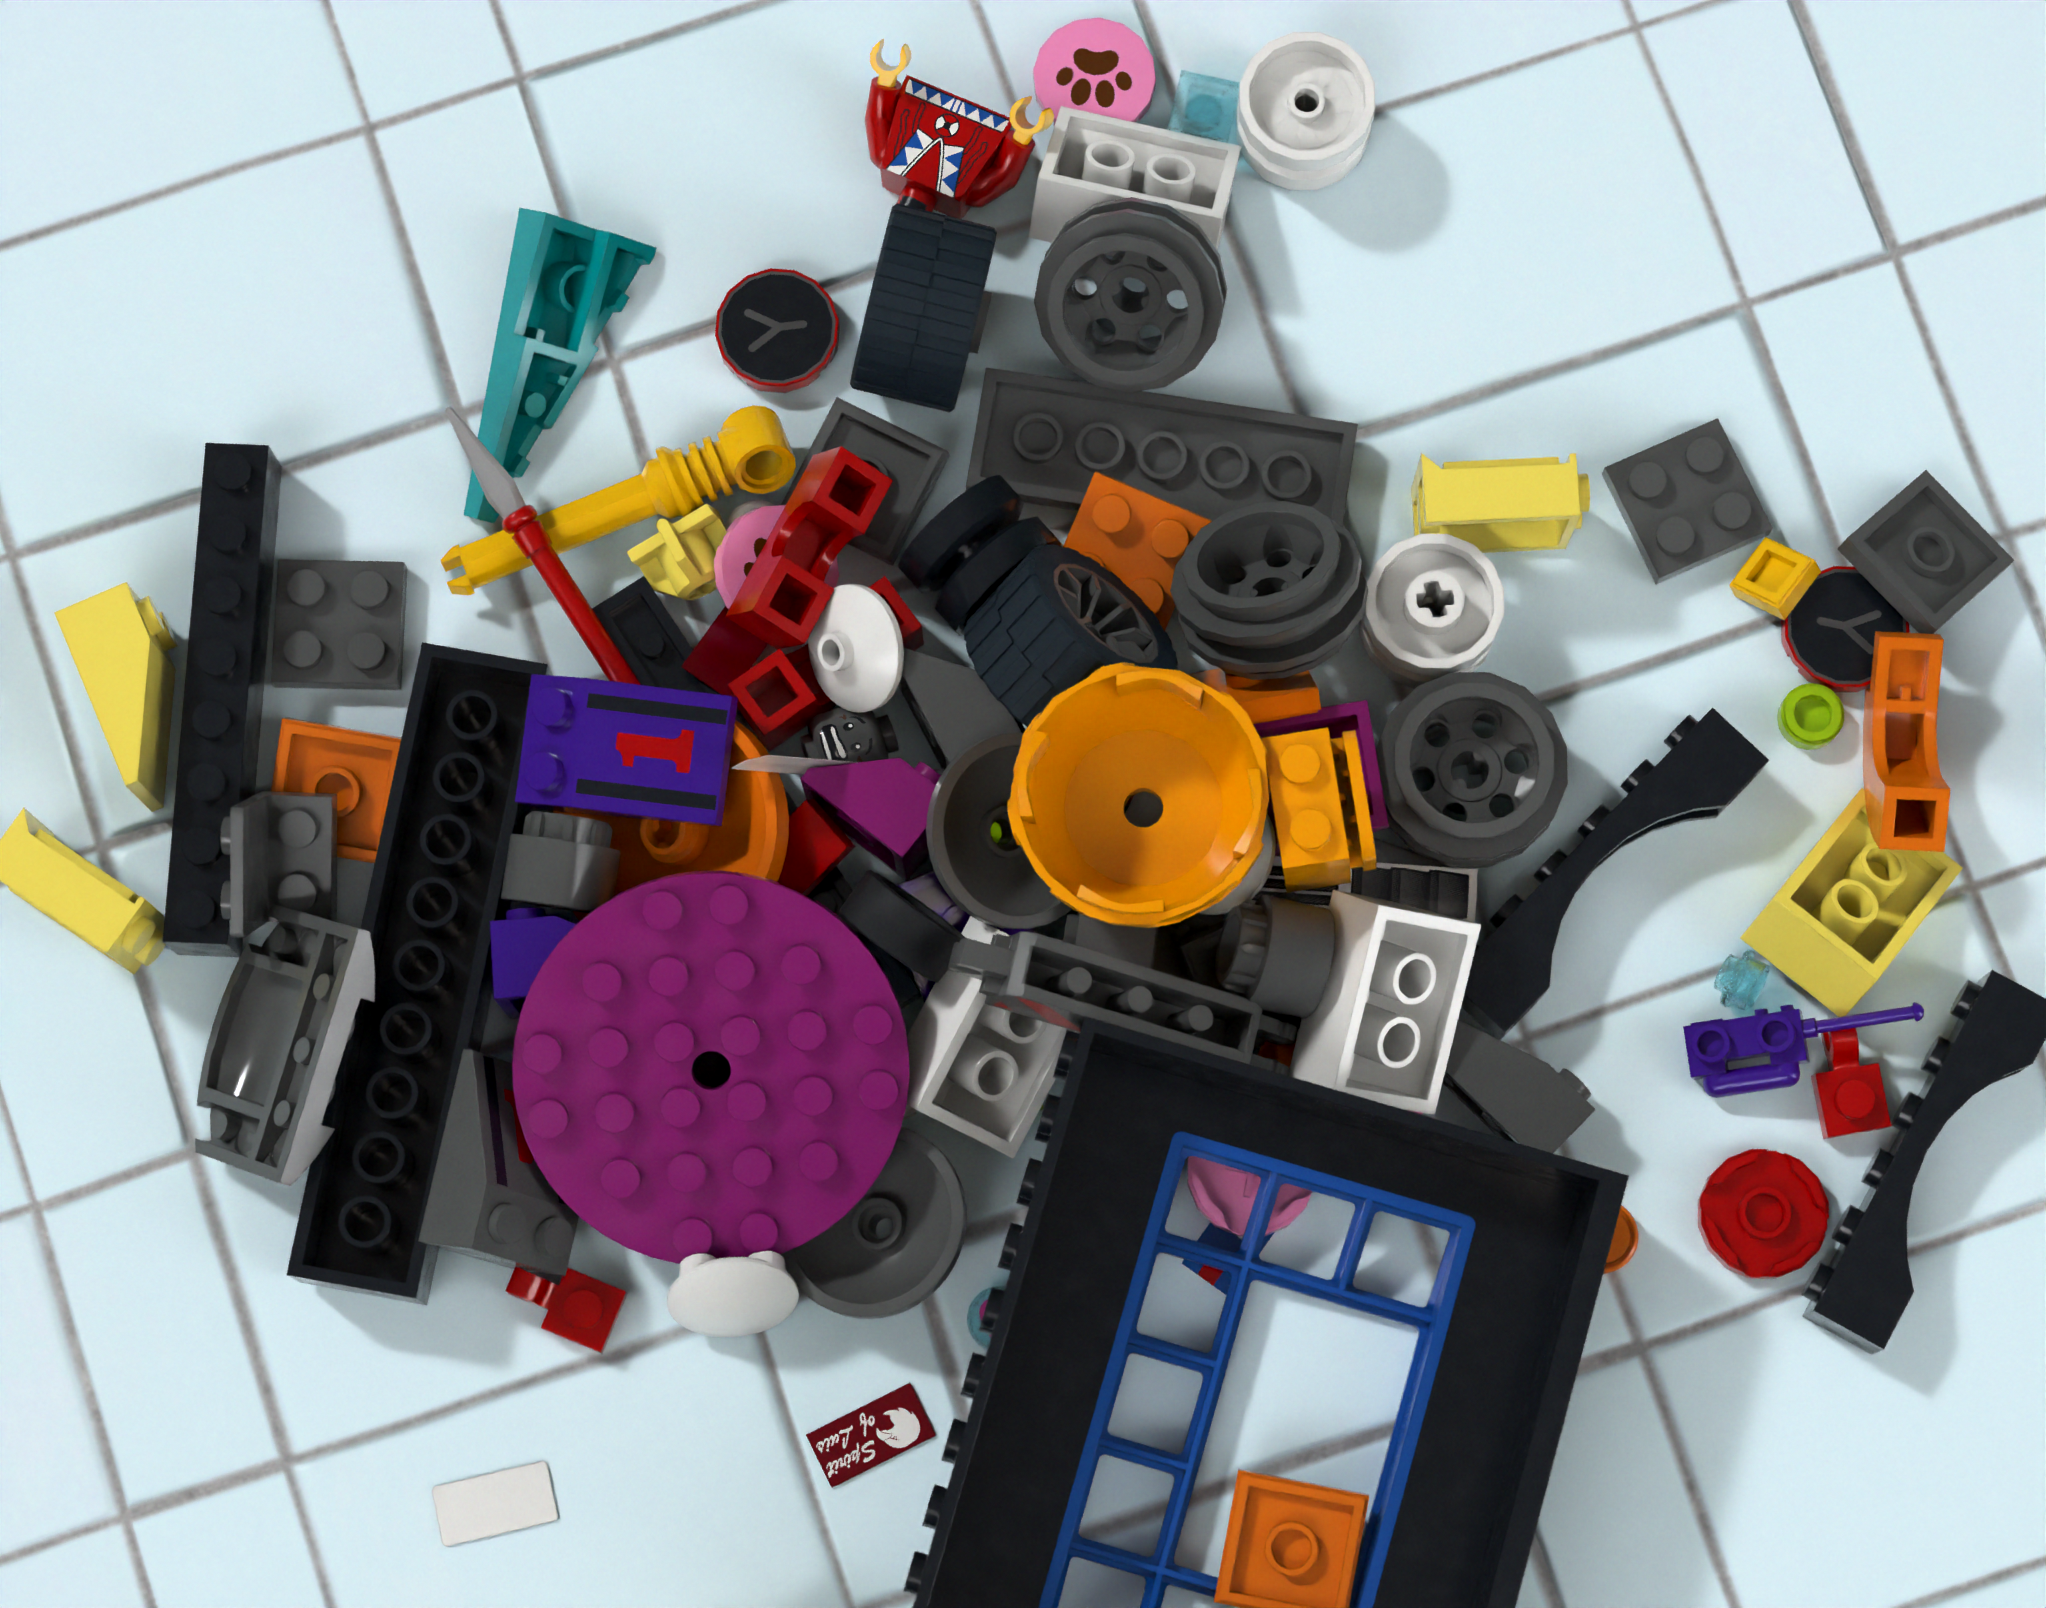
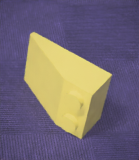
M125 582L54 612L125 786L151 812H154L164 807L176 673L168 650L177 647V642L163 612L158 613L150 596L140 599L128 583Z
M1861 788L1740 939L1838 1017H1843L1849 1013L1876 983L1963 867L1944 852L1879 849L1869 828L1865 805V791Z

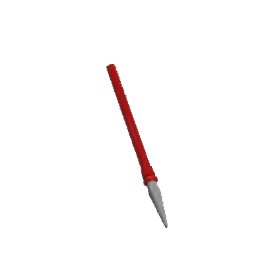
M447 407L445 412L487 501L504 519L502 521L504 531L508 534H514L512 539L527 559L530 558L607 679L614 682L641 685L551 546L552 541L541 521H535L537 518L536 509L532 505L525 504L514 479L451 407Z

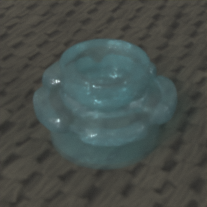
M1748 949L1745 951L1742 959L1730 954L1722 964L1714 982V989L1722 992L1720 997V1004L1722 1006L1730 1007L1734 1005L1744 1011H1748L1758 999L1767 981L1770 966L1755 959L1756 952L1754 950Z

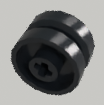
M1001 475L984 479L950 502L911 541L901 555L897 566L922 594L941 590L935 609L959 636L964 634V628L967 625L968 619L1033 548L1039 545L1045 546L1046 544L1059 545L1060 547L1062 545L1038 516L1019 520L1024 501Z

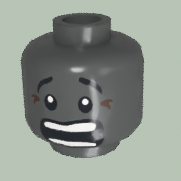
M838 707L817 714L808 723V734L800 737L805 758L866 762L889 759L888 754L899 751L897 738L888 715L876 718L873 710L858 713Z

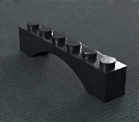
M1713 707L1699 722L1689 714L1664 740V743L1672 750L1656 766L1648 759H1645L1620 786L1628 795L1612 811L1604 804H1601L1577 830L1584 840L1568 856L1560 848L1556 850L1533 875L1541 884L1525 901L1515 893L1489 920L1497 929L1481 946L1476 944L1461 1007L1491 1036L1501 1040L1549 989L1552 954L1562 918L1575 893L1595 869L1619 849L1650 832L1682 822L1717 818L1768 763L1769 759Z
M1991 970L1978 980L1977 984L1967 980L1957 995L1950 1014L1957 1017L1958 1020L1948 1039H1945L1939 1035L1931 1045L1920 1067L1929 1076L1919 1095L1909 1091L1901 1102L1891 1122V1126L1900 1130L1889 1152L1879 1148L1874 1154L1861 1182L1870 1186L1859 1209L1850 1204L1844 1211L1831 1237L1840 1243L1829 1266L1821 1261L1816 1265L1801 1294L1810 1300L1802 1315L1804 1318L1871 1355L1885 1349L1914 1293L1907 1259V1218L1913 1185L1926 1152L1945 1123L1974 1094L1988 1085L2015 1075L2032 1065L2046 1039V998L1994 970Z

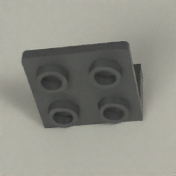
M261 791L233 806L230 816L224 817L221 826L223 855H230V881H225L222 886L221 914L224 920H230L231 937H246L267 922H278L275 918L266 916V913L273 904L336 921L337 794Z

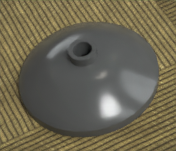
M1006 733L990 736L975 742L960 752L943 771L935 786L929 803L926 825L927 846L931 863L946 893L970 916L991 926L1006 929H1026L1043 926L1061 918L1072 910V908L1059 901L1050 892L1051 888L1035 872L1021 846L1016 844L1012 834L1007 812V802L1011 797V786L1014 778L1013 768L1020 750L1023 733ZM995 821L1001 828V838L998 843H995L991 837V826Z
M901 1126L891 1155L878 1178L861 1200L825 1232L801 1246L780 1254L784 1257L787 1272L793 1277L798 1288L811 1300L843 1316L857 1319H877L893 1316L915 1307L941 1286L954 1268L961 1253L967 1228V1204L960 1178L950 1160L937 1146L920 1134ZM890 1217L893 1221L891 1233L885 1238L878 1239L876 1235L877 1224L882 1219Z

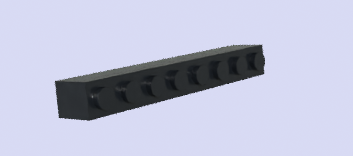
M205 443L163 942L178 955L240 958L242 954L243 937H231L230 920H224L221 914L222 886L225 881H230V855H223L221 826L224 817L230 816L231 808L255 795L282 472V466L269 445Z

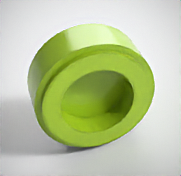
M1815 683L1803 684L1790 691L1782 701L1777 715L1778 727L1783 737L1793 746L1804 750L1820 749L1831 743L1842 729L1845 717L1844 708L1839 697L1828 687Z

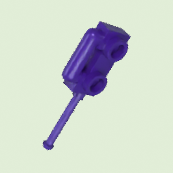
M1913 1002V1006L1816 1021L1815 1018L1803 1019L1802 1011L1794 1009L1791 1004L1780 1006V1012L1768 1013V1010L1765 1008L1754 1010V1016L1690 1023V1026H1683L1690 1076L1694 1080L1702 1079L1705 1092L1714 1098L1791 1087L1800 1079L1799 1064L1810 1063L1807 1038L1818 1037V1033L1915 1019L1918 1022L1924 1016V1009L1919 1003ZM1770 1056L1771 1064L1728 1069V1062Z

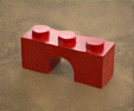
M842 446L813 455L725 617L777 650L805 644L834 591V588L824 582L831 564L851 539L865 534L893 480Z
M886 576L869 586L870 589L878 593L887 602L893 611L901 630L904 648L916 651L923 646L922 625ZM808 643L788 654H784L781 649H778L727 684L730 695L738 698L737 709L768 752L808 726L812 717L829 711L836 706L822 690L815 677L810 661Z

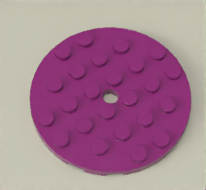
M692 871L646 881L620 892L579 921L560 940L548 956L529 989L517 1025L512 1059L513 1091L524 1138L535 1162L551 1187L581 1219L604 1236L641 1254L680 1264L684 1258L699 1253L712 1255L716 1259L749 1257L751 1254L761 1251H774L782 1254L805 1244L829 1229L861 1200L878 1178L891 1155L901 1130L907 1105L910 1079L906 1026L897 996L885 971L859 938V935L838 915L819 901H814L796 890L780 885L777 881L747 873L729 871ZM708 1051L724 1055L729 1061L731 1068L730 1077L723 1084L714 1088L702 1084L692 1071L693 1062L696 1057Z

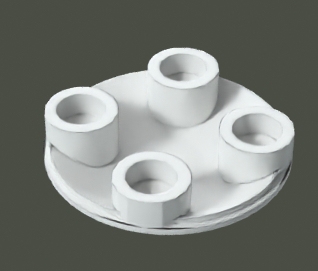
M774 1251L755 1252L749 1257H726L719 1259L703 1253L690 1255L680 1262V1276L671 1285L667 1294L669 1313L677 1323L693 1332L714 1337H741L768 1330L784 1321L794 1311L799 1297L795 1280L785 1270L784 1257Z

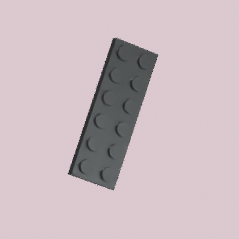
M986 367L966 491L988 477L1001 475L1026 503L1079 510L1095 471H1098L1212 521L1226 512L1254 503L1288 501L1313 507L1343 527L1358 424L1146 391L1128 393L1095 386L1086 382Z

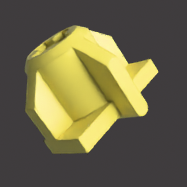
M706 503L673 524L666 519H659L656 523L659 532L627 551L632 563L640 567L654 592L685 600H695L717 589L714 558L717 547L722 545L723 538L728 531H726L727 527L719 511Z

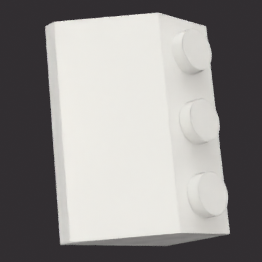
M1061 106L1038 176L1028 238L1052 244L1066 222L1094 204L1134 197L1170 205L1200 225L1218 251L1242 146ZM1118 251L1106 253L1104 255H1109L1113 258Z
M1333 890L1328 908L1332 912L1335 924V941L1331 968L1324 992L1316 1009L1308 1018L1301 1019L1288 1076L1403 1110L1435 1115L1481 924L1384 899Z
M970 916L961 933L965 938L990 945L992 936L995 934L1010 936ZM948 969L938 983L935 982L907 1035L910 1069L907 1105L1014 1159L1056 1079L1053 1077L1066 1031L1069 1029L984 1004L986 995L979 993L981 980Z

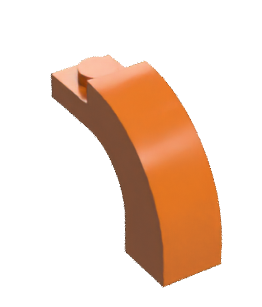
M1875 631L1870 688H1865L1863 782L1869 828L1879 849L1945 852L1951 789L1942 778L1937 754V708L1944 639L1940 634Z

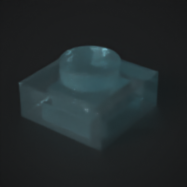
M1181 70L1168 130L1229 143L1237 109L1240 83Z

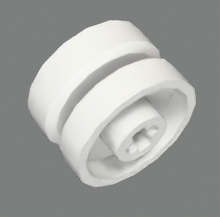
M1292 32L1269 41L1249 60L1239 85L1236 111V140L1238 145L1242 146L1241 151L1247 164L1265 181L1288 190H1318L1341 181L1361 160L1369 141L1371 123L1375 112V82L1365 60L1345 41L1321 32Z
M1418 534L1395 543L1375 563L1367 582L1368 596L1364 616L1359 622V635L1369 659L1388 678L1414 689L1421 684L1451 672H1474L1486 660L1504 617V587L1494 564L1474 544L1449 534ZM1429 608L1438 611L1440 617H1433Z

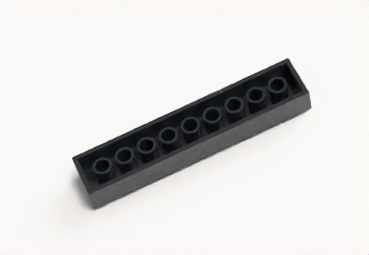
M422 642L361 929L370 932L375 965V1000L372 1002L360 998L355 1014V1028L351 1038L346 1043L336 1075L334 1096L327 1105L322 1120V1125L334 1128L335 1130L309 1167L286 1274L300 1283L421 1305L428 1304L439 1248L418 1242L463 1049L478 1052L481 1049L493 991L490 921L506 920V912L510 909L511 901L501 899L511 834L523 835L525 817L530 813L531 808L530 805L515 802L531 674L553 676L548 664Z

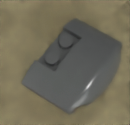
M273 904L266 913V916L275 918L279 923L264 941L262 947L247 943L229 979L212 1026L203 1061L197 1097V1106L211 1108V1140L204 1141L195 1138V1151L277 1183L291 1186L318 1156L335 1130L334 1128L322 1125V1120L326 1107L334 1096L336 1075L346 1043L351 1038L355 1028V1014L360 998L372 1002L375 1000V965L369 931Z

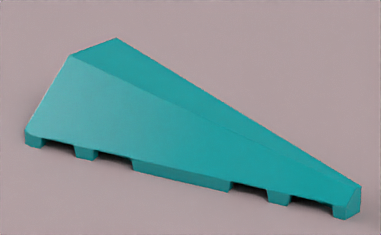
M519 208L478 439L512 478H520L524 475L530 465V462L525 458L542 430L551 429L599 350L594 343L612 313L623 310L630 298L625 294L627 288L641 265H650L655 256L656 247L612 232L597 230L546 212ZM472 469L464 515L495 523L499 514L494 511L495 509L487 501Z

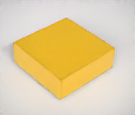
M1765 537L1729 586L1735 597L1785 620L1821 573V570L1816 560Z

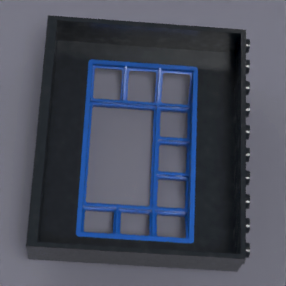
M1085 1016L1079 1033L1066 1031L1053 1077L1065 1080L1061 1097L1052 1094L1047 1096L1035 1136L1036 1141L1047 1144L1043 1159L1039 1161L1029 1158L1016 1203L1027 1206V1214L1023 1226L1010 1223L998 1267L1010 1271L1005 1290L991 1288L979 1328L980 1332L991 1335L985 1356L972 1353L960 1396L973 1400L966 1422L953 1419L941 1461L954 1464L948 1486L946 1488L934 1484L922 1524L924 1527L934 1529L928 1554L918 1551L914 1552L903 1592L916 1595L912 1608H1058L1069 1563L1073 1557L1142 1576L1146 1583L1140 1608H1161L1165 1589L1169 1585L1214 1598L1218 1577L1178 1566L1174 1562V1556L1252 1281L1263 1282L1415 1327L1418 1330V1337L1358 1555L1349 1608H1515L1629 1176ZM1195 1156L1250 1172L1261 1178L1243 1239L1237 1252H1231L1173 1235L1166 1231L1165 1225L1187 1157ZM1281 1185H1294L1352 1202L1355 1205L1332 1279H1323L1260 1259L1259 1252ZM1379 1211L1444 1229L1450 1234L1425 1307H1418L1360 1290L1353 1285L1374 1215ZM1159 1253L1212 1267L1230 1274L1229 1287L1210 1352L1204 1353L1143 1335L1137 1331L1138 1319L1156 1256ZM1132 1353L1199 1372L1202 1375L1201 1387L1183 1451L1180 1454H1174L1116 1437L1108 1432V1425L1127 1358ZM1101 1455H1108L1169 1473L1174 1477L1173 1487L1155 1551L1150 1557L1089 1540L1079 1535V1527Z

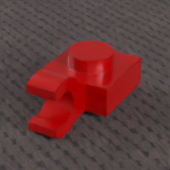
M1856 1028L1821 1033L1829 1071L1811 1075V1081L1823 1139L1892 1127L1879 1063L1859 1065V1043Z
M515 1267L505 1290L509 1295L548 1310L541 1325L543 1330L603 1354L628 1294L624 1290L568 1267L566 1276H562L559 1285Z

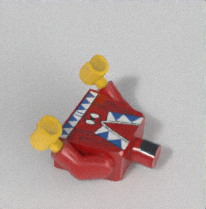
M881 39L872 48L870 53L871 66L879 76L871 80L864 122L870 160L880 169L882 186L886 190L900 195L896 204L930 212L935 210L947 216L962 219L971 207L982 208L1014 188L1035 147V141L1032 139L1033 135L1048 129L1053 123L1054 113L1052 109H1044L1037 125L1034 126L1025 117L1026 107L1031 102L1032 96L1016 101L1011 107L1010 117H1007L909 75H906L903 84H901L897 80V75L909 65L911 50L907 44H904L900 52L899 65L890 66L882 59L881 51L884 46V39Z

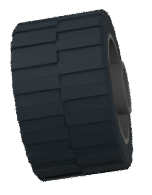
M898 203L892 206L852 370L850 385L853 389L946 412H951L955 409L969 352L978 353L992 292L984 291L997 236V231L994 227Z
M1046 544L1045 546L1039 545L1033 548L968 619L967 625L964 628V640L967 642L965 644L966 650L980 679L985 682L997 701H1000L1013 717L1027 727L1034 717L1045 709L1053 697L1088 678L1091 673L1103 666L1125 662L1139 667L1178 670L1176 651L1172 647V641L1160 625V621L1155 614L1142 602L1143 600L1114 573L1102 567L1100 563L1080 554L1076 550L1062 548L1059 545Z

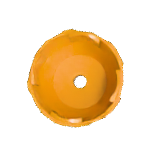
M1125 662L1103 666L1091 673L1088 678L1053 697L1045 709L1034 717L1023 733L1020 750L1013 768L1014 778L1011 786V797L1007 802V812L1012 834L1016 844L1021 846L1035 872L1051 888L1050 892L1059 901L1078 913L1091 919L1117 926L1148 928L1178 923L1222 901L1240 884L1259 858L1264 846L1262 836L1269 802L1266 767L1267 750L1247 712L1231 695L1224 691L1218 692L1181 670L1139 667ZM1140 792H1148L1157 796L1163 805L1160 819L1149 827H1137L1131 824L1125 816L1124 811L1127 801L1133 795Z

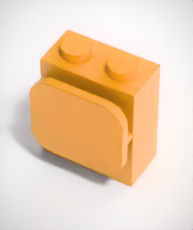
M1328 728L1262 738V742L1267 750L1266 767L1286 892L1351 883L1350 869L1363 867V871L1377 869L1375 845L1356 731L1342 732V737L1330 739Z

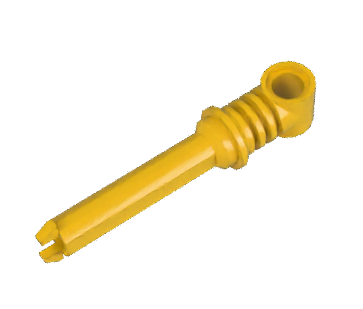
M753 405L744 407L732 413L726 419L721 431L717 432L718 441L713 442L710 435L702 438L704 446L698 448L694 441L688 444L690 452L686 454L683 453L681 447L675 450L664 446L656 448L657 457L646 462L641 474L537 516L535 521H541L552 541L551 546L559 555L657 514L669 519L680 515L685 517L704 505L703 497L708 496L711 502L719 500L718 491L723 490L726 497L734 494L731 486L738 484L741 491L746 490L750 493L765 494L776 491L786 485L793 477L796 468L795 457L781 420L773 410L765 406ZM504 530L463 547H460L459 544L455 545L440 560L446 572L463 565L466 574L448 581L447 585L452 594L468 596L474 594V589L534 564L530 558L527 559L516 545L512 539L514 534H508Z

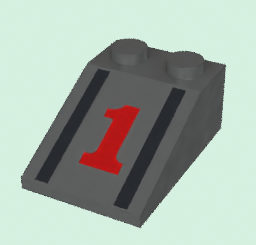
M463 1049L418 1242L512 1269L518 1267L525 1271L566 1276L579 1216L565 1204L548 1183L535 1162L524 1138L513 1091L512 1063L475 1050Z

